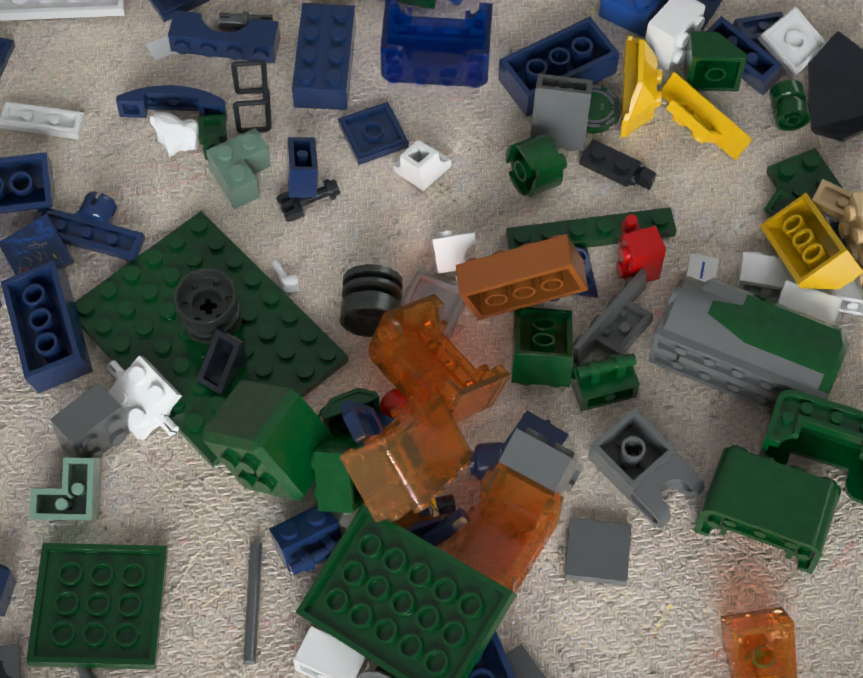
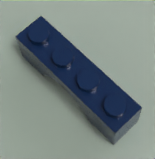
M174 10L168 38L171 52L204 55L206 57H223L233 60H264L268 63H275L280 43V30L278 21L252 19L248 25L238 31L223 33L210 29L203 22L200 13Z

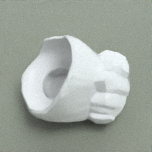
M157 112L150 117V123L157 132V141L164 147L168 157L173 156L180 150L186 152L187 150H195L198 147L199 125L194 119L180 120L177 116L166 112Z

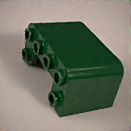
M789 389L781 392L776 399L764 431L758 455L772 457L778 463L787 465L791 453L848 471L845 482L846 494L855 502L863 504V411Z
M732 445L722 450L694 532L709 537L710 531L713 529H721L720 534L726 536L727 530L787 551L785 558L791 560L792 556L796 557L799 561L797 569L812 574L822 555L841 494V488L832 478L818 477L807 473L801 467H790L778 463L772 457L759 456L748 452L741 446Z

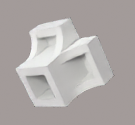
M419 140L399 156V160L393 164L394 173L423 191L452 167L450 158Z
M452 230L436 233V239L428 240L435 273L455 271L457 264L465 262L467 249L476 244L475 232L453 236Z

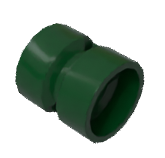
M784 80L772 86L769 91L771 106L774 109L773 115L776 127L783 131H794L806 126L810 122L811 116L803 84L797 80Z

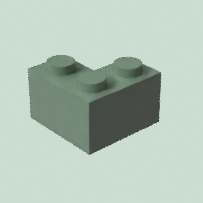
M256 128L206 150L209 170L234 209L259 198L257 179L254 174L271 165L269 148Z
M63 457L62 488H31L30 519L99 520L101 458Z

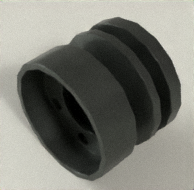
M375 264L359 265L347 270L343 275L340 325L346 331L362 337L377 338L395 333L401 325L400 302L402 301L403 287L401 275L390 267Z
M200 268L189 272L179 281L175 288L174 303L184 331L192 340L210 345L218 328L231 335L237 332L241 325L242 311L233 281L224 272L214 268Z

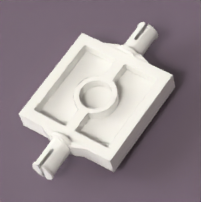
M138 356L125 371L117 361H111L109 363L111 366L107 365L106 369L116 378V381L109 390V393L122 406L128 429L140 440H145L153 429L159 426L169 436L175 435V431H178L179 427L169 418L172 407L182 395L143 356Z

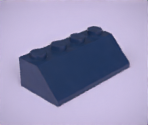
M47 152L0 158V214L53 207V169Z

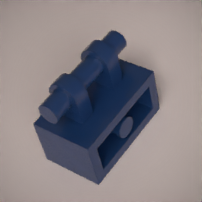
M318 505L269 528L276 552L288 572L291 571L293 575L304 570L307 573L315 569L316 564L328 559L342 537L338 521L333 513L318 511Z

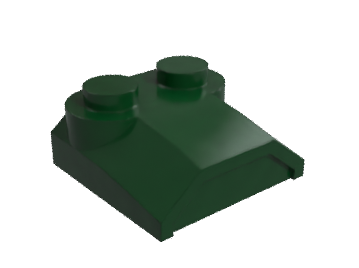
M355 388L330 398L317 416L335 438L349 434L350 431L340 411L342 403L352 400L373 408L375 412L380 413L379 395L376 391Z

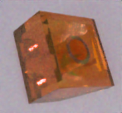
M782 606L721 616L722 643L731 678H797L794 622Z

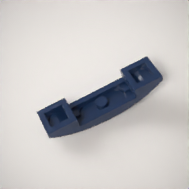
M175 85L150 86L116 96L120 117L147 118L148 109L199 111V116L225 114L226 121L228 118L225 100L212 93L191 87Z

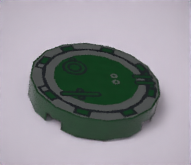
M592 86L586 130L588 133L594 134L608 131L609 127L615 126L619 120L621 112L620 100L613 91L604 86Z

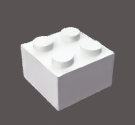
M669 0L650 20L645 41L657 56L659 67L669 72L675 65H680L686 56L690 32H699L705 22L703 17L705 11L704 4L697 0Z

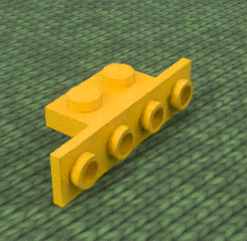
M677 72L672 74L660 90L662 91L661 96L670 103L666 109L673 114L671 118L680 126H687L692 131L691 136L702 144L704 142L716 143L734 160H738L752 142L753 138Z

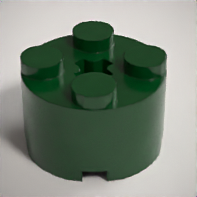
M549 133L538 134L509 145L506 150V163L511 162L512 171L508 172L510 179L517 191L523 196L529 194L528 197H532L561 185L563 170L567 168V161L562 153H558Z

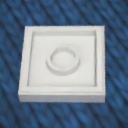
M796 6L757 38L772 57L782 64V68L791 78L804 69L827 43Z

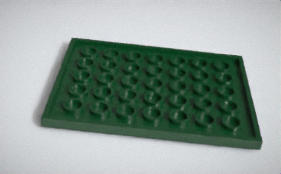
M202 211L140 254L135 261L129 262L75 301L81 328L112 361H117L125 371L138 356H143L182 395L172 407L169 418L179 427V433L212 468L221 461L203 441V430L240 380L291 388L304 397L349 362L348 355ZM200 268L217 269L224 272L233 281L242 311L241 325L233 336L244 342L247 363L221 395L196 381L210 345L198 343L186 334L174 303L175 288L179 281L189 272Z

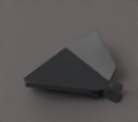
M837 31L808 63V108L811 116V131L814 134L845 142L863 133V49L840 31Z

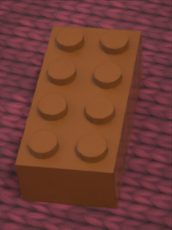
M567 234L553 235L547 240L525 243L518 248L497 251L492 255L482 258H471L464 263L456 265L459 295L478 320L588 291L583 259Z

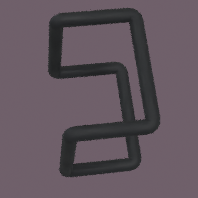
M264 60L233 62L231 70L235 93H263V99L236 101L233 103L237 132L245 133L254 128L258 132L270 131L272 124L266 62ZM261 65L262 87L240 89L237 67ZM265 105L266 126L241 127L239 106Z

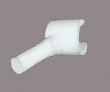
M274 260L272 265L281 279L283 292L299 291L297 275L287 276L278 260Z

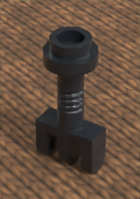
M335 179L323 180L325 186L317 189V197H289L288 191L278 195L276 199L278 204L281 205V211L285 213V220L291 222L304 217L302 207L328 196L331 201L337 199L336 196L341 193Z

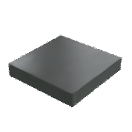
M570 518L564 579L626 586L631 525Z

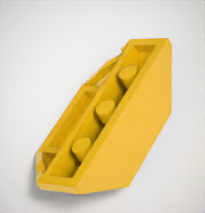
M626 35L624 47L620 137H627L652 119L655 107H660L662 91L657 90V85H661L662 69H657L658 58L644 39L633 35Z

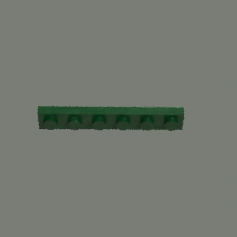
M671 207L510 227L506 228L505 234L509 250L518 248L525 243H536L547 240L553 235L564 234L568 235L575 247L580 248L619 244V238L622 234V222L630 214L637 217V222L641 229L656 226L661 238L674 237L677 230Z

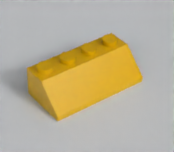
M804 193L760 225L800 288L841 289L863 273L858 263L807 193Z

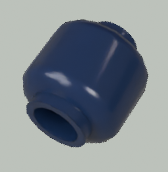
M503 442L477 444L474 451L469 453L471 475H476L480 482H495L507 479L509 470L513 469L498 462L506 448Z

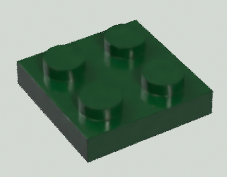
M816 148L770 165L766 171L776 189L782 187L797 198L807 193L812 200L822 179L843 188Z

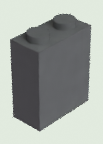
M538 74L530 137L549 133L556 148H564L568 151H584L593 80Z

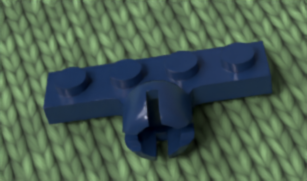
M90 191L87 193L79 211L75 214L51 208L38 209L33 221L47 213L64 243L128 261H135L145 241V236L142 232L111 224L117 205L114 199L103 193L100 194L98 199L96 198L98 192Z

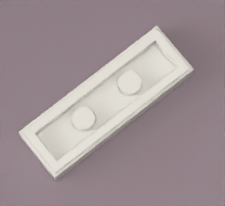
M5 101L0 115V129L79 140L85 121V114L78 111Z

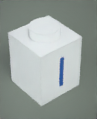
M691 253L686 277L691 276L704 282L712 278L716 279L719 259Z

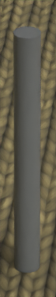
M260 542L250 543L243 663L246 665L256 664L262 543Z

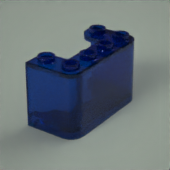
M385 0L380 47L382 77L390 83L431 84L447 87L465 86L471 88H479L485 85L488 81L493 3H479V8L475 13L471 14V11H466L465 19L413 16L412 7H407V10L399 5V0Z

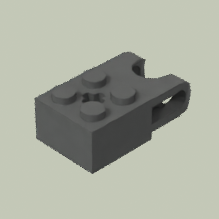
M635 408L590 445L587 458L658 528L664 527L669 522L671 515L669 507L661 497L662 491L677 489L688 498L697 497L704 491L702 478ZM633 453L637 454V456H635V457L630 456V455L633 454Z
M528 427L525 432L516 428L498 462L560 495L565 490L571 491L583 469V465L573 459L575 453L556 442L553 443L552 447L545 444L548 438Z

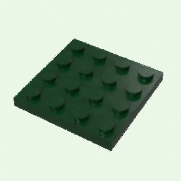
M43 543L26 660L28 666L156 669L168 559L167 546Z

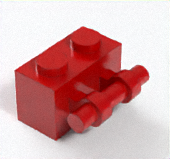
M630 214L622 222L621 226L622 234L619 238L618 248L619 260L616 262L617 274L620 279L624 278L626 283L629 277L635 276L642 268L646 270V283L660 279L666 247L656 226L641 229L637 222V217Z

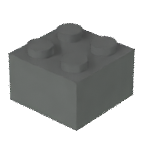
M99 382L50 419L60 446L71 458H102L107 450L113 446L120 445L130 433L122 406Z

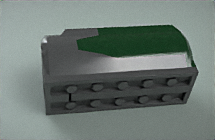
M687 276L679 280L670 296L665 312L655 331L648 362L772 412L779 394L789 389L827 400L848 350L849 343L842 328L715 278L704 282Z

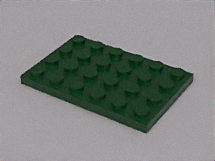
M362 504L295 613L397 678H468L517 594Z

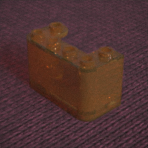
M434 293L384 312L370 341L368 354L371 361L374 362L427 423L434 429L440 430L492 407L511 374L502 364L493 367L491 370H489L487 364L476 369L443 334L448 323L445 319L441 321L439 308H442L444 303Z
M439 390L397 405L390 411L394 420L379 434L363 441L364 446L354 450L352 448L348 449L340 456L376 523L385 519H389L392 522L403 517L407 511L413 510L414 513H418L431 505L430 499L441 494L445 490L443 486L458 477L457 472L471 464L470 459L473 457V453Z
M498 462L493 471L487 470L480 485L484 488L479 498L482 500L477 508L472 506L467 514L470 521L466 523L461 532H456L446 545L441 543L438 548L516 594L558 525L564 497Z

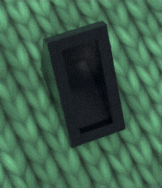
M220 328L216 329L196 381L220 395L223 394L247 363L244 342Z

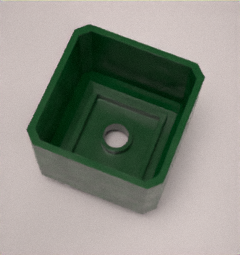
M240 380L203 430V441L245 489L294 501L304 499L316 482L315 470L311 466L313 451L326 441L335 439L334 435L296 391L291 388Z

